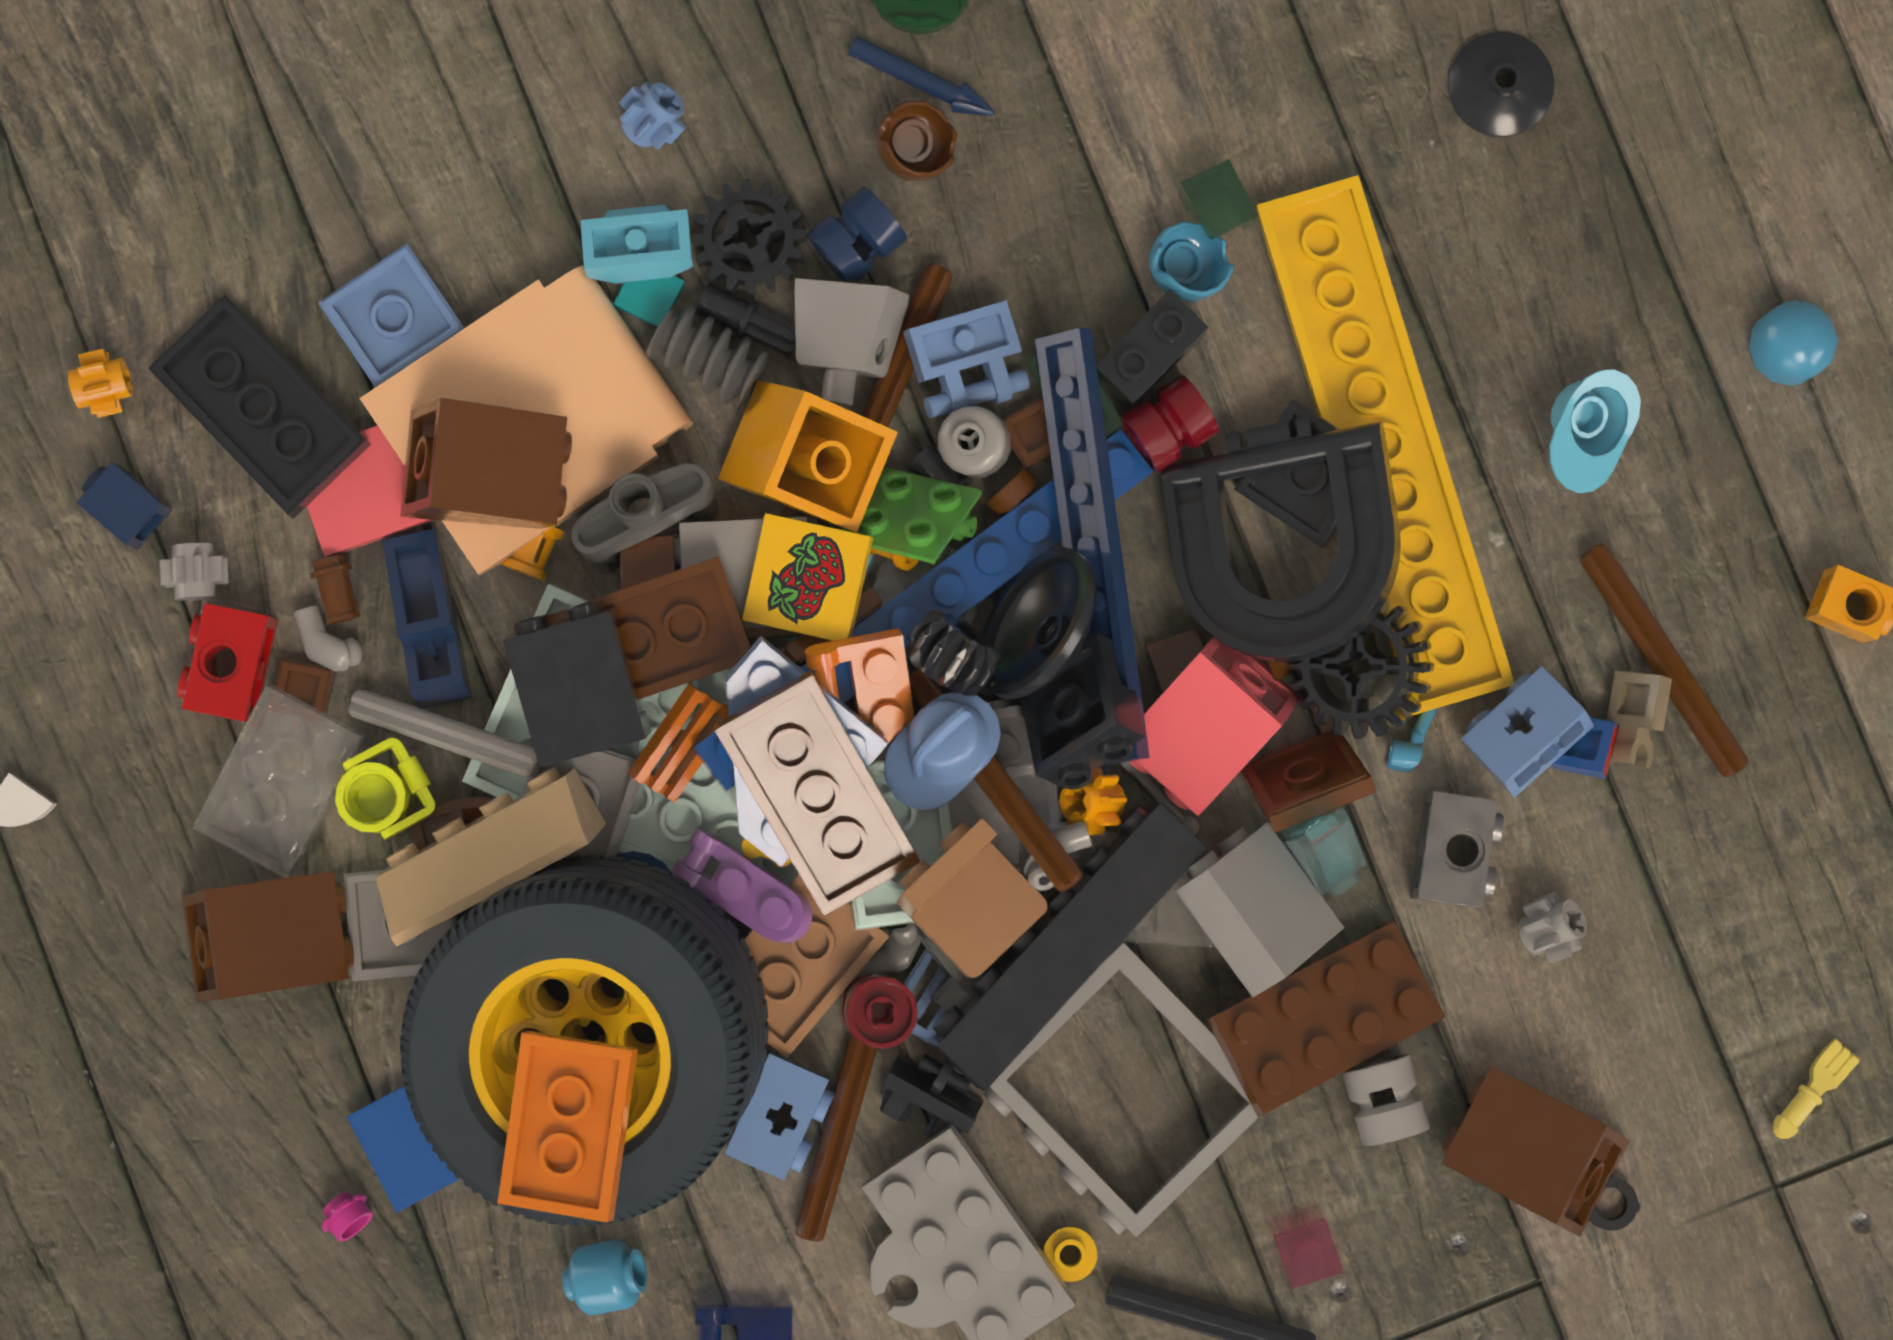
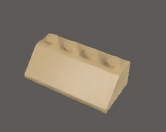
M556 767L550 768L526 782L531 790L526 794L512 800L509 793L506 792L481 806L479 809L483 816L465 825L460 817L434 831L432 834L436 842L418 850L415 843H411L386 857L385 859L389 867L376 877V882L390 937L395 946L401 945L485 900L502 888L520 881L588 845L606 825V822L575 767L562 774H559Z

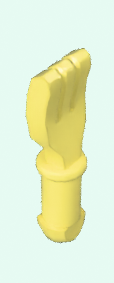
M1837 1038L1831 1040L1809 1068L1810 1080L1807 1086L1800 1085L1796 1096L1780 1115H1776L1772 1125L1773 1133L1776 1137L1789 1139L1799 1132L1798 1127L1814 1107L1822 1103L1821 1096L1826 1091L1836 1089L1859 1063L1860 1058L1851 1053L1846 1046H1842V1043Z

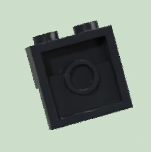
M1095 633L1085 640L1074 660L1052 682L1037 692L1020 697L1035 775L1064 789H1079L1087 786L1092 781V771L1105 763L1115 764L1129 759L1133 754L1132 746L1146 737L1136 691L1121 685L1112 640L1099 633Z

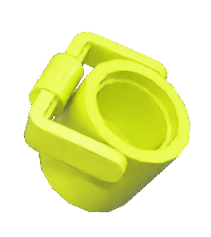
M396 738L386 739L342 764L346 773L341 777L336 787L335 803L339 815L349 826L361 832L381 833L383 839L387 840L432 815L435 809V802L427 788L431 785V782L417 757H410L400 740ZM391 749L399 764L397 765L398 769L390 765L367 761ZM416 793L424 809L407 817L406 814L412 813L415 808Z

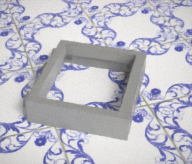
M1124 942L1119 944L983 1093L986 1099L1004 1117L1012 1110L1027 1125L1021 1132V1135L1042 1156L1051 1150L1065 1164L1058 1173L1079 1195H1082L1089 1189L1103 1203L1096 1212L1118 1235L1127 1228L1135 1238L1258 1118L1215 1036ZM1118 970L1246 1101L1135 1212L1007 1081Z

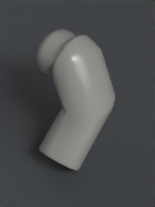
M318 605L300 609L293 613L305 653L310 660L334 672L346 671L349 667L357 666L361 662L363 651L360 643L354 638L342 640L327 633Z

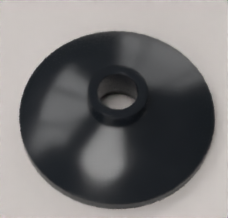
M1509 32L1488 33L1469 42L1455 58L1448 79L1449 97L1457 115L1470 128L1492 137H1511L1531 129L1545 115L1554 94V75L1546 55L1532 41ZM1499 72L1509 73L1514 81L1513 86L1510 88L1500 87L1495 79L1496 74Z

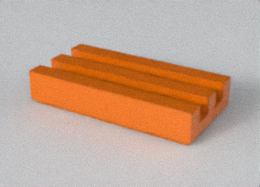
M688 683L627 773L635 781L642 785L643 783L646 784L651 790L658 794H663L667 799L675 803L703 763L694 752V746L715 732L714 724L729 716L728 706ZM698 703L702 704L685 730L681 729ZM670 745L672 749L665 757V759L663 760L657 771L654 773V775L651 774L652 770L654 769V767L656 766V764L661 759V757Z

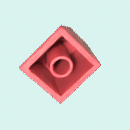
M1213 636L1144 713L1150 758L1129 761V763L1141 773H1150L1164 785L1166 795L1175 805L1184 810L1190 809L1199 816L1282 727L1301 700V697L1281 679L1275 681L1267 667L1259 659L1235 651Z

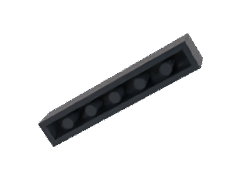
M1161 803L1148 804L1145 808L1138 804L1131 809L1121 820V824L1117 826L1122 832L1108 848L1104 844L1099 845L1081 864L1080 867L1085 871L1083 877L1072 888L1064 892L1057 890L1047 901V911L1049 913L1035 928L1031 926L1008 948L1012 953L998 968L991 964L972 982L970 989L974 992L973 996L960 1009L955 1004L952 1005L934 1024L932 1029L938 1034L929 1043L976 1088L986 1091L1207 849Z

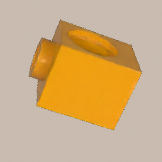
M1840 565L1830 567L1823 571L1804 619L1863 644L1878 640L1880 634L1883 636L1887 635L1893 626V587ZM1850 593H1856L1861 596L1866 604V613L1861 621L1852 618L1846 610V599Z

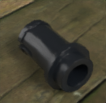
M933 444L924 448L907 466L910 471L917 475L971 487L969 485L971 478L969 476L962 478L958 472L952 470L943 461L941 454Z

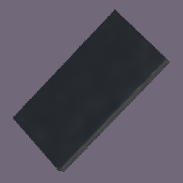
M226 295L215 303L148 367L158 380L285 513L293 519L371 445Z

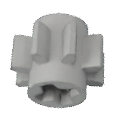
M212 543L176 544L172 546V559L159 560L161 586H166V588L174 587L175 600L197 601L216 598V584H229L227 558L214 556Z
M1554 891L1534 899L1532 903L1523 906L1527 916L1519 921V935L1523 945L1531 954L1540 955L1546 953L1548 962L1552 964L1570 957L1573 952L1582 949L1583 946L1579 939L1583 938L1587 933V922L1583 911L1576 902L1570 899L1560 902L1557 892Z

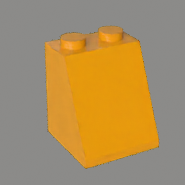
M757 380L718 479L763 499L857 533L898 432L807 391Z

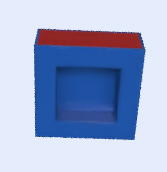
M1590 717L1594 727L1552 764L1553 769L1606 779L1619 730L1616 722Z

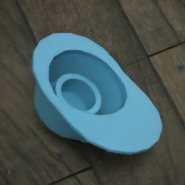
M1615 369L1598 370L1585 377L1582 381H1577L1565 387L1556 397L1551 409V424L1554 431L1549 445L1550 464L1555 478L1564 488L1576 493L1593 492L1605 484L1614 471L1640 417L1641 399L1636 384L1627 374Z

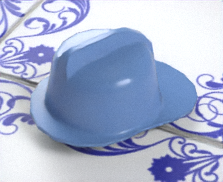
M953 692L942 694L920 709L918 714L896 736L887 750L884 770L887 785L895 798L910 808L920 810L939 808L954 799L987 766L997 752L1001 731L999 719L990 704L977 695L965 696L961 693Z

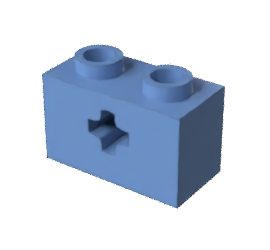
M1542 666L1533 674L1527 673L1518 678L1507 692L1508 697L1492 711L1488 709L1478 714L1467 728L1468 733L1461 738L1471 755L1513 798L1520 794L1594 727L1586 710ZM1522 723L1529 728L1533 727L1527 734L1520 730L1516 731V728Z
M771 1051L763 1066L759 1084L755 1088L756 1091L737 1124L725 1154L781 1180L786 1179L790 1169L800 1173L813 1144L803 1139L811 1120L823 1122L835 1095L834 1092L826 1089L830 1077ZM785 1102L793 1106L791 1116L798 1120L796 1127L787 1125L780 1132L773 1129L775 1118L768 1115L770 1108L779 1110Z

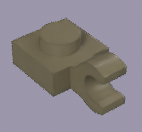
M1615 670L1606 719L1607 721L1616 722L1617 726H1619L1612 752L1613 762L1628 764L1631 767L1650 768L1653 760V744L1649 737V730L1661 732L1664 730L1672 683L1671 678L1662 675Z

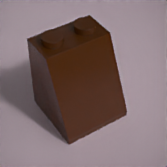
M438 398L411 410L400 517L535 529L557 525V519L562 517L567 501L566 487L561 485L563 464L568 462L572 449L571 433L566 432L567 417L448 398Z
M334 871L205 889L182 897L197 1003L349 979L348 968L353 967L354 952L349 936H343L340 915L346 912V897L342 884L340 882L335 883Z
M1491 1066L1487 1075H1481L1473 1084L1467 1100L1471 1106L1462 1124L1456 1123L1447 1134L1442 1149L1446 1154L1441 1163L1581 1237L1589 1221V1215L1595 1204L1597 1206L1604 1192V1186L1609 1177H1612L1630 1141L1609 1126Z

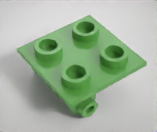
M886 467L879 477L857 533L874 537L871 547L873 549L934 564L952 538L961 541L964 537L971 538L974 536L977 529V518L970 516V511L982 495V491Z

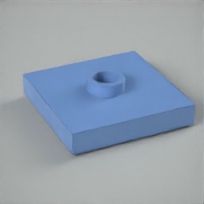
M405 244L318 302L375 388L465 328L408 244Z

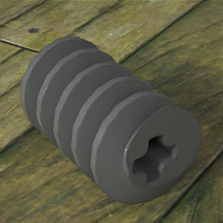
M690 305L680 315L675 313V307H673L658 326L648 346L646 356L651 360H655L666 352L664 367L666 369L674 371L684 363L682 376L684 380L692 382L703 374L701 389L708 394L721 385L719 400L726 405L739 396L737 408L739 410L750 397L757 380H760L769 352L763 349L751 359L747 357L750 346L749 339L745 338L733 348L729 346L732 334L731 328L727 327L714 337L711 335L714 318L708 316L696 326L693 324L696 307Z

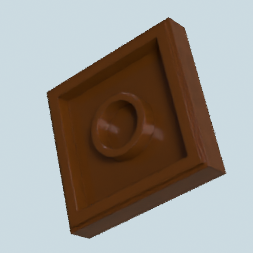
M1332 730L1248 763L1241 770L1245 785L1274 833L1376 793L1371 775L1343 735L1337 736L1333 734Z

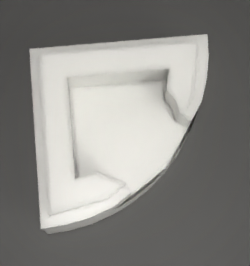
M8 773L0 785V826H23L40 820L48 815L57 803L14 773Z

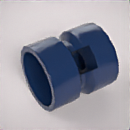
M864 186L841 204L842 215L836 218L828 215L806 234L808 240L825 263L846 283H857L873 270L872 259L875 256L886 259L908 240L904 230L890 211Z

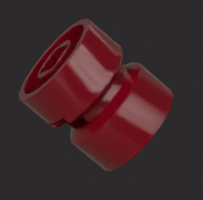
M1184 375L1177 377L1159 389L1155 403L1144 399L1119 415L1120 422L1130 441L1156 474L1181 458V447L1184 445L1195 449L1220 432L1219 426L1208 405L1198 390Z
M873 972L858 976L843 991L839 1004L841 1022L847 1031L869 1047L879 1049L895 1047L906 1040L916 1026L918 1009L914 996L908 987L885 974Z

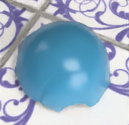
M1181 221L1165 228L1159 233L1149 252V267L1155 284L1164 293L1171 290L1183 302L1195 303L1215 295L1223 289L1234 270V265L1230 264L1227 259L1225 239L1211 233L1208 228L1198 223Z
M1794 299L1773 308L1756 321L1751 331L1749 352L1756 369L1771 382L1794 386L1817 376L1828 367L1834 359L1839 338L1832 319L1817 304L1807 300L1798 301Z

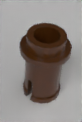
M343 554L313 561L314 572L310 573L311 580L317 579L327 625L338 624L361 617L360 611L357 609L348 571L353 569L352 564H346Z

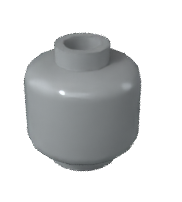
M964 406L953 411L943 421L938 433V450L943 461L952 470L969 477H986L997 472L1007 461L1011 451V434L1006 423L996 413L979 406ZM975 430V432L969 437L968 435ZM979 438V442L976 446L975 441ZM965 441L968 442L969 450L965 449Z

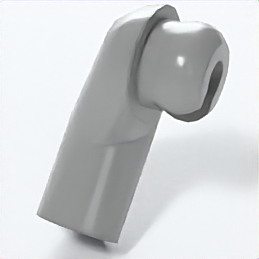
M1085 820L1050 830L1067 853L1092 846ZM1028 853L1024 862L1025 878L1036 890L1046 891L1054 886L1032 855Z
M915 923L889 926V931L891 932L889 938L859 972V976L873 972L886 975L908 968L921 944L918 935L922 930Z

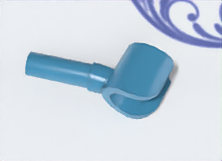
M1437 709L1420 713L1410 734L1409 742L1397 739L1392 740L1387 757V768L1410 772L1416 767L1422 758L1424 736Z

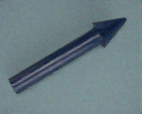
M858 36L854 39L848 53L849 56L952 105V112L984 116L995 115V111L965 81L962 86H959Z

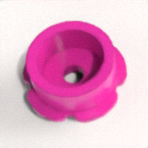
M344 1192L332 1199L323 1209V1214L326 1218L321 1225L322 1230L332 1233L338 1242L346 1241L358 1234L373 1217V1213L365 1203L367 1200L366 1195L357 1194L352 1197L349 1192Z

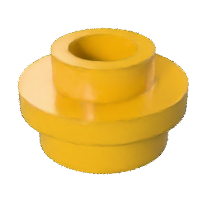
M1072 1226L1059 1228L1047 1238L1044 1244L1043 1253L1063 1281H1079L1088 1276L1095 1267L1097 1261L1096 1245L1092 1237L1080 1228ZM1066 1245H1075L1080 1249L1081 1256L1075 1264L1068 1265L1060 1259V1252Z

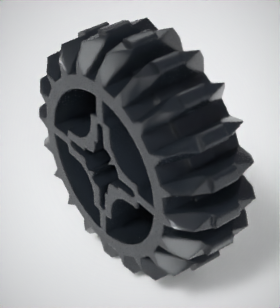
M1388 598L1370 624L1382 630L1390 638L1395 646L1398 657L1385 656L1378 650L1375 634L1370 633L1369 624L1356 637L1345 644L1344 650L1338 656L1323 657L1321 655L1307 660L1288 662L1287 664L1290 670H1301L1303 678L1291 682L1290 688L1293 691L1306 689L1309 694L1301 700L1299 707L1302 710H1308L1318 705L1319 710L1314 717V723L1318 726L1325 725L1334 717L1332 732L1337 736L1344 735L1350 724L1351 732L1355 739L1365 738L1369 726L1376 737L1386 735L1388 730L1387 720L1396 728L1402 727L1407 723L1401 707L1412 713H1416L1421 709L1420 702L1412 695V692L1421 694L1430 692L1431 685L1426 681L1418 679L1419 673L1434 671V663L1430 661L1419 662L1418 653L1431 649V643L1428 640L1414 643L1412 636L1422 629V624L1419 621H1413L1404 627L1401 625L1407 615L1408 610L1402 605L1397 606L1387 615L1389 607ZM1364 654L1361 660L1368 659L1370 665H1383V668L1369 670V672L1360 674L1358 678L1357 676L1360 671L1353 672L1352 667H1340L1338 664L1352 662V660L1361 658V655ZM1324 674L1336 676L1342 681L1345 686L1346 698L1351 699V707L1341 702L1331 692L1325 681ZM1386 675H1399L1397 684L1387 700L1378 707L1369 710V697L1375 695V686L1379 678Z

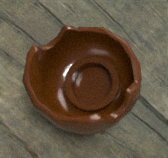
M904 101L886 113L882 118L877 131V152L889 172L905 181L925 182L945 172L956 160L954 150L957 132L948 122V118L942 110L926 101Z

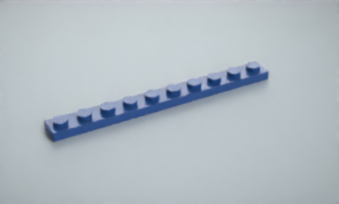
M1121 429L1107 439L1115 501L1153 472ZM1054 479L854 627L852 637L899 628L903 635L905 648L910 639L908 636L913 628L930 610H940L945 614L950 613L959 619L1011 580L1027 563L1062 541ZM849 661L835 666L839 698L844 704L854 697ZM807 663L801 667L806 673L810 671L807 668ZM713 732L694 746L693 750L726 793L735 786L733 763L717 734Z

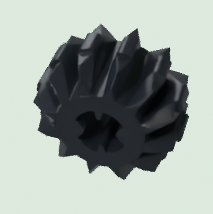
M930 610L915 625L908 636L910 639L905 646L907 658L911 660L914 667L920 669L925 673V676L932 678L940 686L943 685L954 693H961L965 696H975L990 681L996 671L995 667L1001 658L993 642L984 637L979 630L972 628L965 621L955 618L950 613L945 614L940 610Z

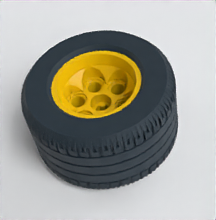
M586 855L583 858L581 856L563 858L561 861L558 860L534 874L502 888L481 901L457 921L429 952L413 981L412 989L409 992L405 1005L406 1011L403 1014L401 1026L403 1034L400 1036V1055L403 1057L400 1062L402 1078L405 1079L404 1088L407 1093V1100L411 1101L410 1109L414 1113L415 1121L420 1123L419 1129L424 1134L426 1142L431 1143L433 1146L431 1148L432 1151L439 1156L438 1158L441 1162L444 1161L447 1164L446 1168L452 1171L457 1179L461 1178L464 1181L463 1184L466 1187L469 1186L475 1194L480 1193L483 1195L482 1198L484 1200L491 1201V1204L495 1206L500 1205L503 1207V1210L513 1212L514 1215L519 1216L522 1214L526 1219H533L537 1222L544 1220L547 1224L589 1226L592 1223L593 1226L611 1224L614 1220L615 1222L634 1218L636 1215H643L677 1197L679 1193L685 1191L697 1178L701 1177L725 1146L745 1109H747L756 1091L755 1088L760 1081L767 1053L766 1043L769 1032L767 1021L768 1008L766 999H763L766 995L761 977H758L760 972L754 957L749 955L751 951L742 936L739 937L737 934L739 932L729 918L726 919L723 916L724 912L713 901L707 900L708 896L699 889L690 887L689 882L677 875L671 876L669 871L657 866L649 867L648 863L634 859L627 861V858L608 856L605 858L603 855ZM601 977L608 978L624 989V997L614 999L607 996L601 989ZM548 979H556L563 982L569 991V1000L562 1002L553 999L547 992L546 981ZM591 1021H595L605 1031V1035H600L595 1042L637 1048L633 1090L614 1220L607 1223L497 1204L521 1033L525 1028H533L541 1033L592 1041L585 1036L582 1026L586 1027ZM642 1022L651 1026L656 1035V1043L644 1044L638 1041L632 1033V1023Z

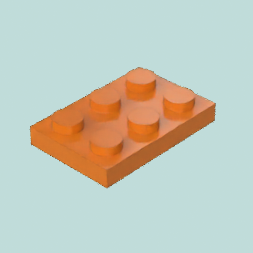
M533 1031L521 1033L497 1204L607 1223L614 1220L637 1060V1048Z

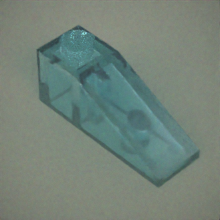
M1343 808L1333 809L1316 816L1282 840V843L1320 895L1330 891L1334 898H1336L1361 880L1356 871L1367 863L1349 816Z

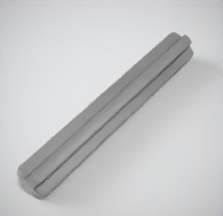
M356 690L352 695L348 711L353 718L523 777H535L539 772L540 767L534 747L369 690Z

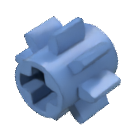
M646 81L640 89L633 86L619 102L621 107L626 110L620 117L622 130L633 143L640 147L649 148L654 146L655 149L659 150L665 142L671 145L686 128L678 120L685 113L683 101L678 93L666 84L654 83L651 85L649 81Z

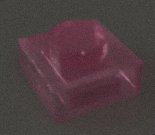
M1324 1218L1273 1235L1292 1290L1344 1272L1327 1221Z

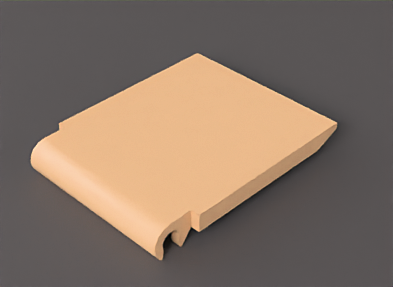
M584 265L574 268L545 288L539 279L359 398L404 465H406L411 410L438 398L567 417L566 432L571 433L572 449L568 462L563 464L561 485L566 487L567 501L562 517L557 519V525L535 529L442 521L479 576L501 564L505 559L514 555L551 527H557L608 493L613 484L622 476L631 473L636 474L657 460L659 456L654 450L655 448L667 444L668 437L682 428L688 430L693 425V421L651 359L646 356V352L597 280L586 277Z

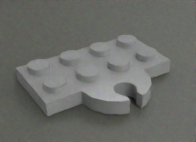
M949 1124L863 1182L862 1190L891 1229L880 1240L870 1265L871 1288L874 1296L884 1293L888 1281L897 1275L910 1277L918 1288V1293L913 1298L895 1300L888 1307L886 1314L894 1320L913 1328H937L955 1320L969 1340H1024L1076 1305V1298L953 1125Z

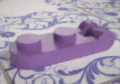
M701 827L695 829L689 840L692 847L684 860L678 859L671 870L673 876L677 875L689 882L690 887L699 889L708 896V900L713 901L717 906L766 939L779 943H792L802 938L808 931L812 921V909L808 899L801 892L718 836ZM711 856L721 862L712 878L702 872Z

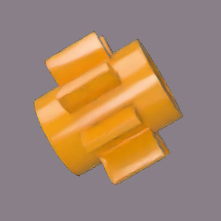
M104 348L78 354L81 367L68 370L69 387L76 406L79 409L90 407L91 414H96L98 418L123 412L120 399L133 396L132 380L125 360L122 357L111 360L110 353L105 352Z
M1098 767L1091 772L1092 781L1087 786L1079 789L1063 788L1058 801L1061 812L1067 819L1066 825L1085 820L1089 835H1104L1105 826L1120 825L1119 817L1122 815L1125 803L1127 802L1124 791L1118 784L1119 776L1103 775L1101 767Z

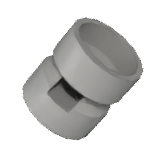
M1400 1054L1354 1066L1342 1073L1349 1101L1359 1104L1360 1107L1354 1119L1363 1147L1401 1140L1430 1129L1423 1100L1413 1096L1411 1091L1418 1082L1410 1054ZM1392 1087L1395 1098L1376 1103L1374 1092Z

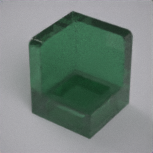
M1230 159L1181 182L1178 196L1187 212L1194 210L1208 239L1214 240L1240 226L1243 230L1254 226L1258 214Z

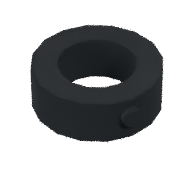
M1612 1176L1609 1177L1603 1190L1606 1188H1616L1622 1193L1625 1204L1623 1211L1613 1219H1606L1598 1213L1595 1204L1589 1215V1221L1594 1226L1607 1231L1620 1230L1628 1226L1640 1210L1638 1197L1633 1187L1625 1180Z

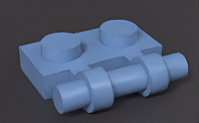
M1007 300L903 331L918 383L937 377L940 381L941 393L924 399L925 411L929 418L945 414L950 415L953 411L964 406H974L987 401H992L993 404L1006 402L1012 399L1014 393L1029 389L1030 383L1026 371L1019 369L1008 373L1003 359L1004 357L1022 352ZM982 364L985 380L964 386L959 371Z

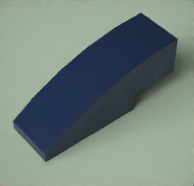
M435 529L382 540L397 634L403 644L411 695L421 709L472 698L460 630L437 532Z

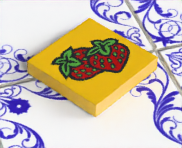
M765 513L742 620L832 641L852 637L874 537Z

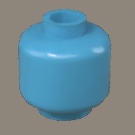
M619 1239L578 1247L571 1255L569 1268H566L562 1275V1284L566 1297L570 1301L575 1300L578 1308L586 1315H601L632 1308L639 1300L640 1293L645 1291L648 1281L647 1268L641 1252L638 1249H632L627 1242Z

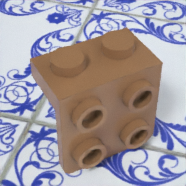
M983 818L971 829L964 822L957 826L939 844L946 853L932 866L924 859L919 862L900 881L906 890L896 902L968 978L980 976L1047 910L1045 898L1029 884L1025 877L991 843L997 833Z

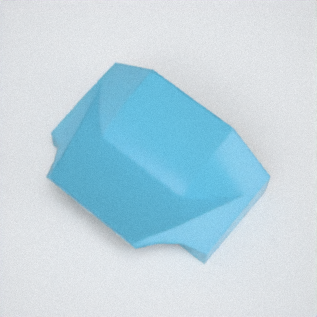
M666 205L608 210L603 218L581 220L584 270L587 278L618 284L630 281L669 278L693 267L687 209L670 211Z

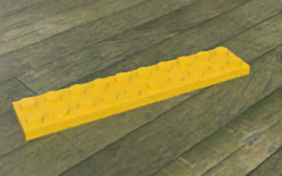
M1359 175L1256 205L1257 219L1317 414L1339 429L1379 421L1382 422L1384 427L1401 541L1400 561L1393 587L1388 596L1389 607L1387 615L1397 606L1402 605L1407 608V615L1401 625L1404 627L1408 623L1419 621L1422 624V629L1412 636L1414 643L1428 640L1432 646L1428 651L1418 653L1419 662L1430 661L1434 663V671L1419 673L1418 679L1429 683L1431 689L1429 693L1425 694L1412 692V695L1420 702L1422 707L1416 713L1408 711L1409 717L1511 687L1514 683L1513 675ZM1384 633L1391 657H1398L1394 644Z

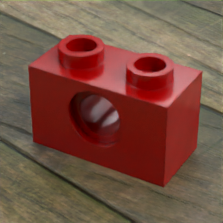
M204 603L202 614L194 616L190 627L189 644L195 646L191 666L183 668L178 682V697L183 698L181 709L256 724L278 620L267 615ZM231 649L236 655V667L230 675L220 678L214 670V659L222 650Z

